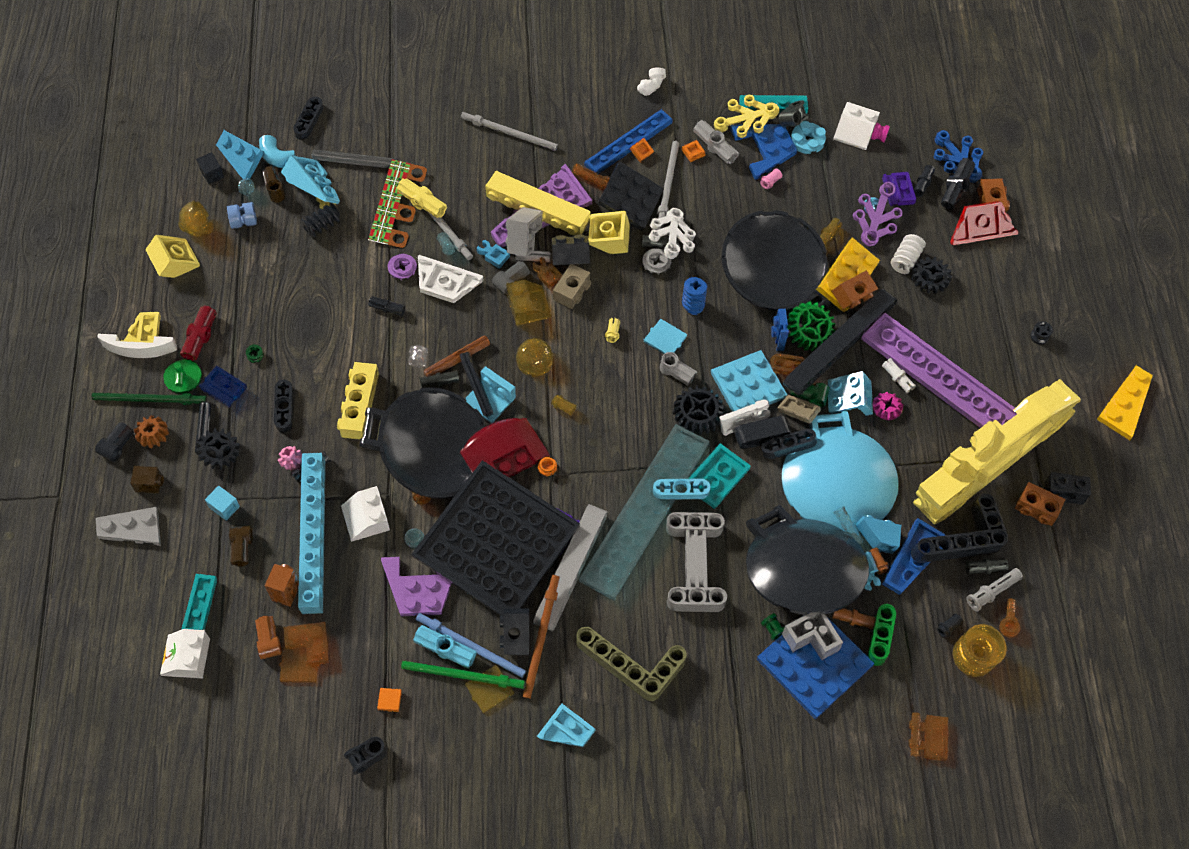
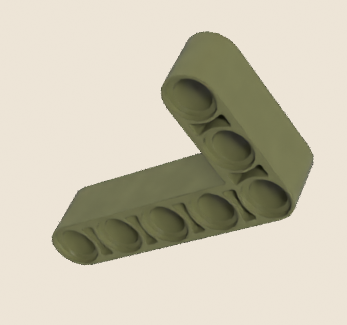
M582 627L577 632L576 643L581 651L648 701H655L659 698L683 668L686 661V650L682 646L675 645L667 651L655 668L648 672L593 629ZM583 636H588L591 638V640L589 642H583L581 638ZM604 648L607 650V653L602 655L597 650ZM678 654L682 659L675 661L671 656ZM621 661L624 665L616 667L613 662ZM666 670L669 672V675L666 677L661 676L659 671ZM632 673L639 674L640 678L637 680H633L630 678L629 675ZM654 686L657 691L649 692L646 690V687Z

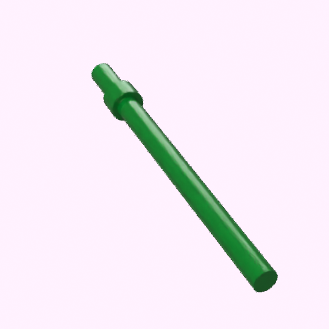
M404 660L401 664V669L496 684L502 688L509 686L524 689L525 680L512 679L507 675L500 674V676Z

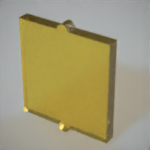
M497 665L482 673L494 676L502 675ZM472 680L465 684L472 695V701H476L482 713L514 695L513 690L509 686L502 688L496 684Z

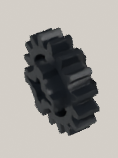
M926 257L925 261L921 258L919 263H915L911 273L913 275L912 281H916L915 286L920 285L921 291L927 289L928 294L931 290H933L934 294H937L938 289L943 292L944 288H948L952 279L950 275L952 270L947 269L949 265H943L942 259L939 262L936 261V257L933 260Z
M214 428L213 433H210L208 430L206 431V437L200 435V441H197L196 455H199V461L204 460V466L211 464V469L219 466L221 470L223 465L230 467V461L236 462L235 456H239L238 449L240 445L237 443V437H232L231 431L225 434L223 428L220 432H217V429Z

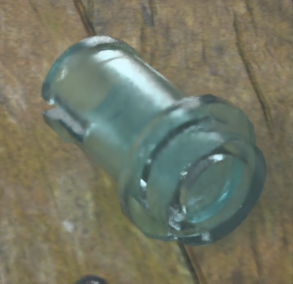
M442 232L438 234L437 241L442 247V252L446 255H452L455 252V244L451 243L447 233Z

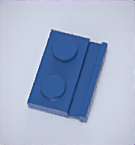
M778 309L777 316H774L773 319L774 326L771 327V335L775 337L776 351H784L789 333L787 329L788 322L786 309Z

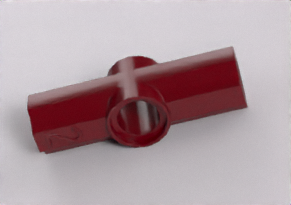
M204 305L200 307L194 323H190L187 328V339L180 352L181 356L187 360H197L203 344L207 343L210 339L211 326L217 315L216 310L210 306Z

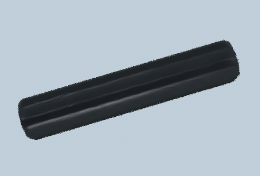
M209 402L200 403L195 453L197 441H200V435L206 437V431H209L211 412Z

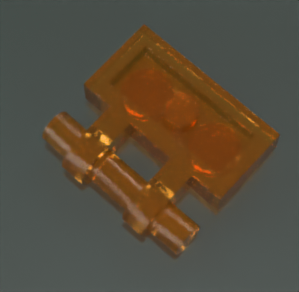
M912 713V720L909 721V728L911 729V739H909L911 756H919V749L924 750V758L946 761L948 754V717L926 715L924 723L920 721V713ZM920 731H925V741L920 740Z

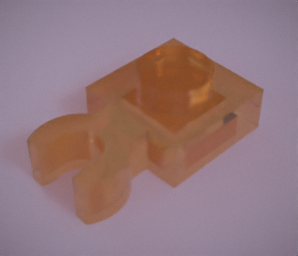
M541 257L540 263L542 265H536L533 262L532 267L534 271L538 272V278L549 289L557 284L563 275L553 264L547 266L546 260Z

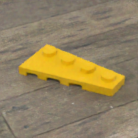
M1136 365L1097 420L1130 441L1133 437L1153 375Z

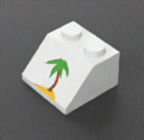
M183 629L168 635L160 672L161 676L203 678L210 638L205 630Z

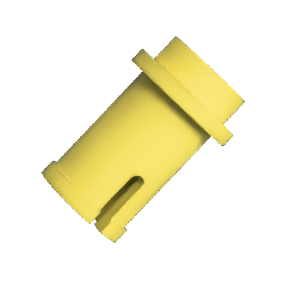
M613 318L609 320L605 338L610 343H614L619 339L618 331L621 323L619 319L615 318L614 324Z

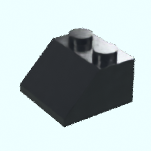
M581 234L574 237L559 235L552 238L553 265L590 263L588 236Z

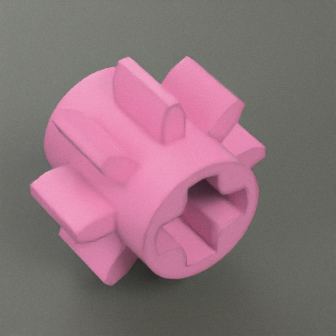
M295 446L285 447L279 453L280 459H278V462L286 470H295L302 464V452L297 450Z

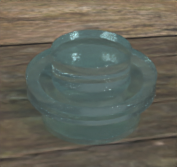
M245 178L239 182V192L245 196H250L255 188L254 183L251 179Z
M416 528L408 530L404 536L406 545L411 548H416L424 538L423 532Z

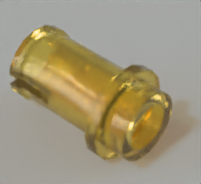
M555 395L551 402L553 408H558L570 416L577 407V405L564 399L562 395Z

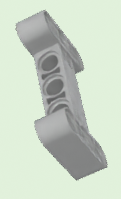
M675 512L667 517L666 532L670 536L685 537L686 587H673L668 592L667 606L672 611L720 612L725 607L727 600L725 590L707 587L706 537H718L722 534L725 520L718 513ZM676 522L680 526L674 527L671 523ZM691 523H697L699 526L693 527ZM711 523H716L719 527H713ZM676 596L679 597L681 601L675 602L671 598ZM699 597L702 601L695 602L692 598ZM719 597L722 602L717 603L712 598Z

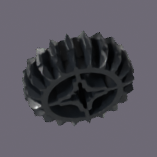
M697 385L695 390L689 387L688 392L683 390L681 395L677 396L673 405V415H675L674 419L678 422V426H684L685 432L691 430L692 435L695 431L701 435L702 431H704L708 435L710 430L714 431L716 426L720 425L719 417L724 415L725 408L722 406V399H719L718 394L713 395L712 389L706 391V387L699 389ZM686 405L689 406V413L687 414L684 411ZM710 407L714 412V414L711 417L709 416L708 409Z

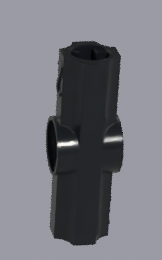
M962 158L954 175L948 177L946 182L947 190L940 203L942 207L954 210L962 193L969 190V178L976 165L974 161Z

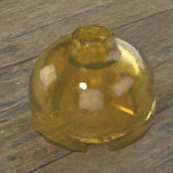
M193 200L183 206L179 213L180 222L178 223L183 232L193 237H202L213 232L212 222L208 223L207 220L209 214L199 201L195 202Z
M532 338L526 340L517 350V366L524 374H532L535 377L544 375L551 369L553 363L551 347L541 339Z

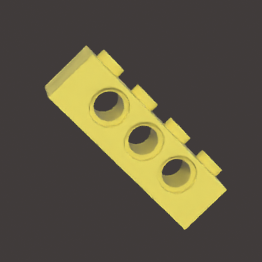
M354 362L353 369L349 371L350 383L345 388L346 401L342 402L341 413L343 414L337 423V429L340 430L343 438H363L366 421L365 410L368 407L372 408L379 376L377 364Z

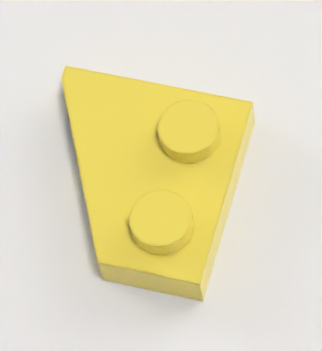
M139 313L135 323L128 329V335L124 342L153 343L154 336L158 337L160 313Z

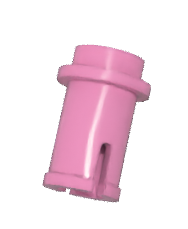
M774 169L767 176H763L760 181L761 186L764 189L772 188L773 184L782 178L781 171Z

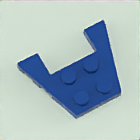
M743 124L730 125V131L735 141L753 137L764 159L751 163L749 166L755 180L759 179L765 172H770L774 166L782 164L797 153V149L786 127H782L780 124H765L764 130L761 133L754 132L752 124L744 138L737 136V128L743 126Z

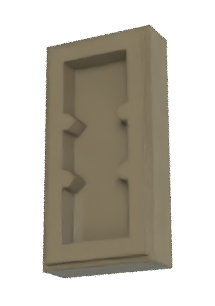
M787 395L778 406L779 412L809 424L821 411L820 406L791 395Z

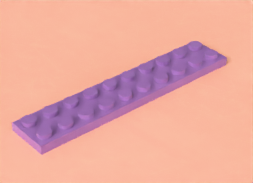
M884 313L862 335L861 340L887 359L891 358L900 369H903L908 375L981 428L987 422H993L994 420L1003 425L1017 415L1013 411L1015 408L888 314Z

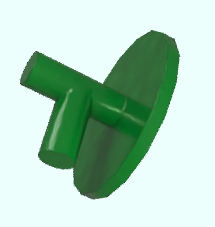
M179 360L168 366L163 378L169 390L182 394L190 392L198 386L202 373L195 362Z

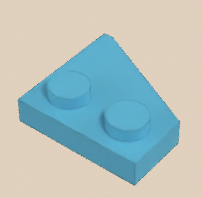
M561 704L537 737L541 740L584 747L596 729L565 705Z

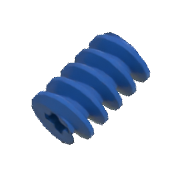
M691 277L684 283L682 306L692 315L701 313L705 306L707 284L702 279Z

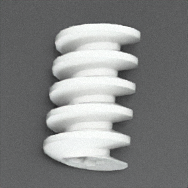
M906 235L891 259L893 269L901 274H909L920 257L923 248L926 246L925 241L917 235Z

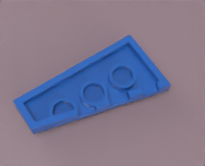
M917 518L882 585L897 594H901L930 563H918L913 560L911 550L923 538L944 536L945 534Z

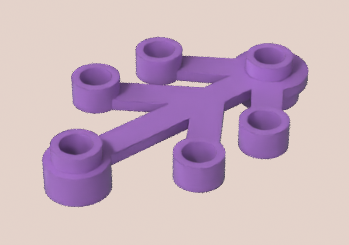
M885 182L880 186L879 192L881 196L876 210H874L868 194H862L858 199L859 203L865 207L871 220L869 227L864 218L865 212L858 209L853 213L854 220L859 222L863 230L861 240L866 246H874L878 243L879 237L887 234L892 235L897 231V226L894 223H890L885 228L877 231L879 224L890 219H898L902 216V210L898 207L882 215L888 197L895 192V186L891 182ZM862 197H865L867 199V202H864L862 200ZM889 226L893 228V232L889 230ZM867 235L871 236V241L867 238Z

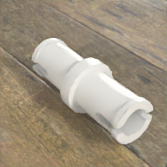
M891 358L888 359V362L885 361L882 367L893 377L892 380L897 382L907 394L916 387L905 375L906 372L903 369L901 370Z

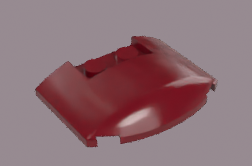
M527 418L504 419L487 425L476 432L467 441L464 449L462 448L460 451L461 456L472 473L483 460L509 478L539 463L543 458L550 457V454Z

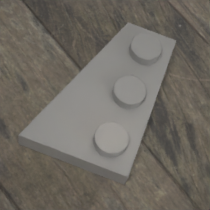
M156 507L96 518V531L99 539L122 542L127 540L141 544L145 542L161 546L159 516Z

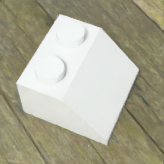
M847 102L833 140L866 150L880 112Z
M377 486L358 491L341 505L351 542L390 530Z

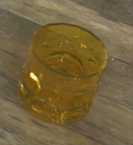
M980 624L968 629L957 640L953 647L952 655L955 664L962 672L969 676L979 677L986 675L1002 662L1006 655L1007 646L1004 637L997 629L989 625Z

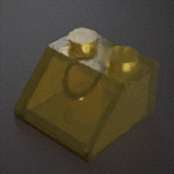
M526 280L506 284L507 298L516 326L552 317L541 285Z

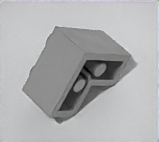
M522 207L507 219V253L527 257L534 251L535 233L542 228L543 211Z
M811 612L785 626L782 633L793 652L811 643L821 660L838 652L843 644L825 614L820 615V612Z

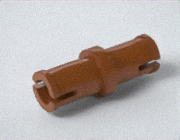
M843 608L832 613L833 619L849 622V625L852 626L856 624L872 629L875 623L874 616L858 613V610L855 609L851 611Z

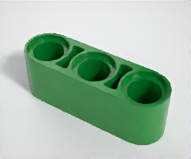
M890 604L881 605L875 614V623L872 628L867 657L874 663V666L882 665L890 653L896 619V610ZM881 613L887 614L889 619L883 618ZM877 632L884 633L886 638L880 637ZM874 651L881 652L883 657L876 656Z

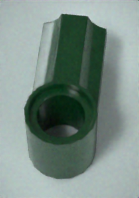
M815 383L800 396H797L792 391H790V395L807 400L809 403L822 408L826 404L830 387L824 383Z

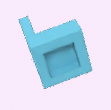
M217 486L205 499L208 507L226 521L240 507L237 499L220 486Z

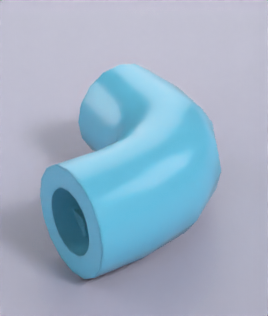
M265 135L259 139V149L264 151L262 157L270 165L284 168L291 155L295 156L294 150H279L276 138L271 135Z

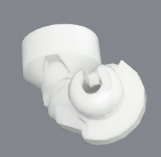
M664 68L650 69V79L641 80L637 87L638 92L647 96L660 88L662 80L666 78V70Z

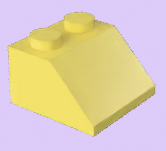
M626 211L591 214L589 245L609 254L628 253L630 223Z
M155 235L145 249L158 275L162 277L175 278L200 266L190 245L184 238Z

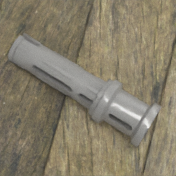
M1014 568L991 585L982 586L975 594H969L966 597L967 603L974 611L981 610L983 605L993 602L996 595L1022 580V573L1017 568Z

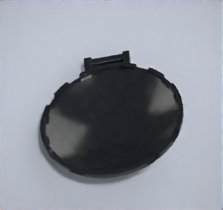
M762 210L746 215L732 226L723 243L722 265L729 283L744 299L761 308L776 311L778 309L793 311V308L796 306L799 307L801 303L806 304L814 298L818 300V307L824 305V308H827L831 305V301L816 290L829 270L827 250L819 234L801 218L797 219L790 216L787 212L778 210L763 212Z
M420 388V390L407 392L398 397L386 411L371 407L366 408L363 438L360 439L359 446L379 451L389 473L408 490L429 498L455 497L472 474L460 451L462 448L464 449L467 441L476 432L486 427L485 419L477 408L474 409L466 402L465 398L454 392L440 388ZM374 419L380 420L377 440L371 439Z
M781 505L774 507L772 511L756 519L751 518L746 521L747 528L756 537L747 552V575L755 590L771 604L777 607L779 605L790 609V612L807 615L808 612H820L821 615L847 607L862 594L869 576L867 556L860 544L844 530L822 521L793 519ZM776 517L780 520V522L766 529L760 526Z

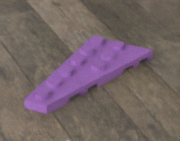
M566 164L561 167L557 174L554 173L546 184H542L538 188L582 208L592 204V199ZM507 218L491 231L492 238L500 247L506 246ZM542 221V228L550 225Z

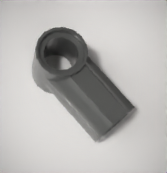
M518 261L507 271L498 272L493 277L492 283L503 294L508 295L515 289L518 282L530 274L529 269L524 262Z

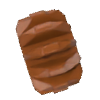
M151 415L149 419L143 417V422H137L138 427L134 428L137 442L143 447L148 445L151 449L155 444L160 447V442H166L165 436L169 435L166 422L162 421L159 416L154 418Z

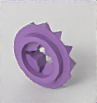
M398 254L388 262L389 274L393 278H399L400 280L402 278L409 279L411 275L415 274L417 269L415 259L407 254ZM399 263H401V265H403V267H405V271L402 270V269H400V267H399L400 264H399Z

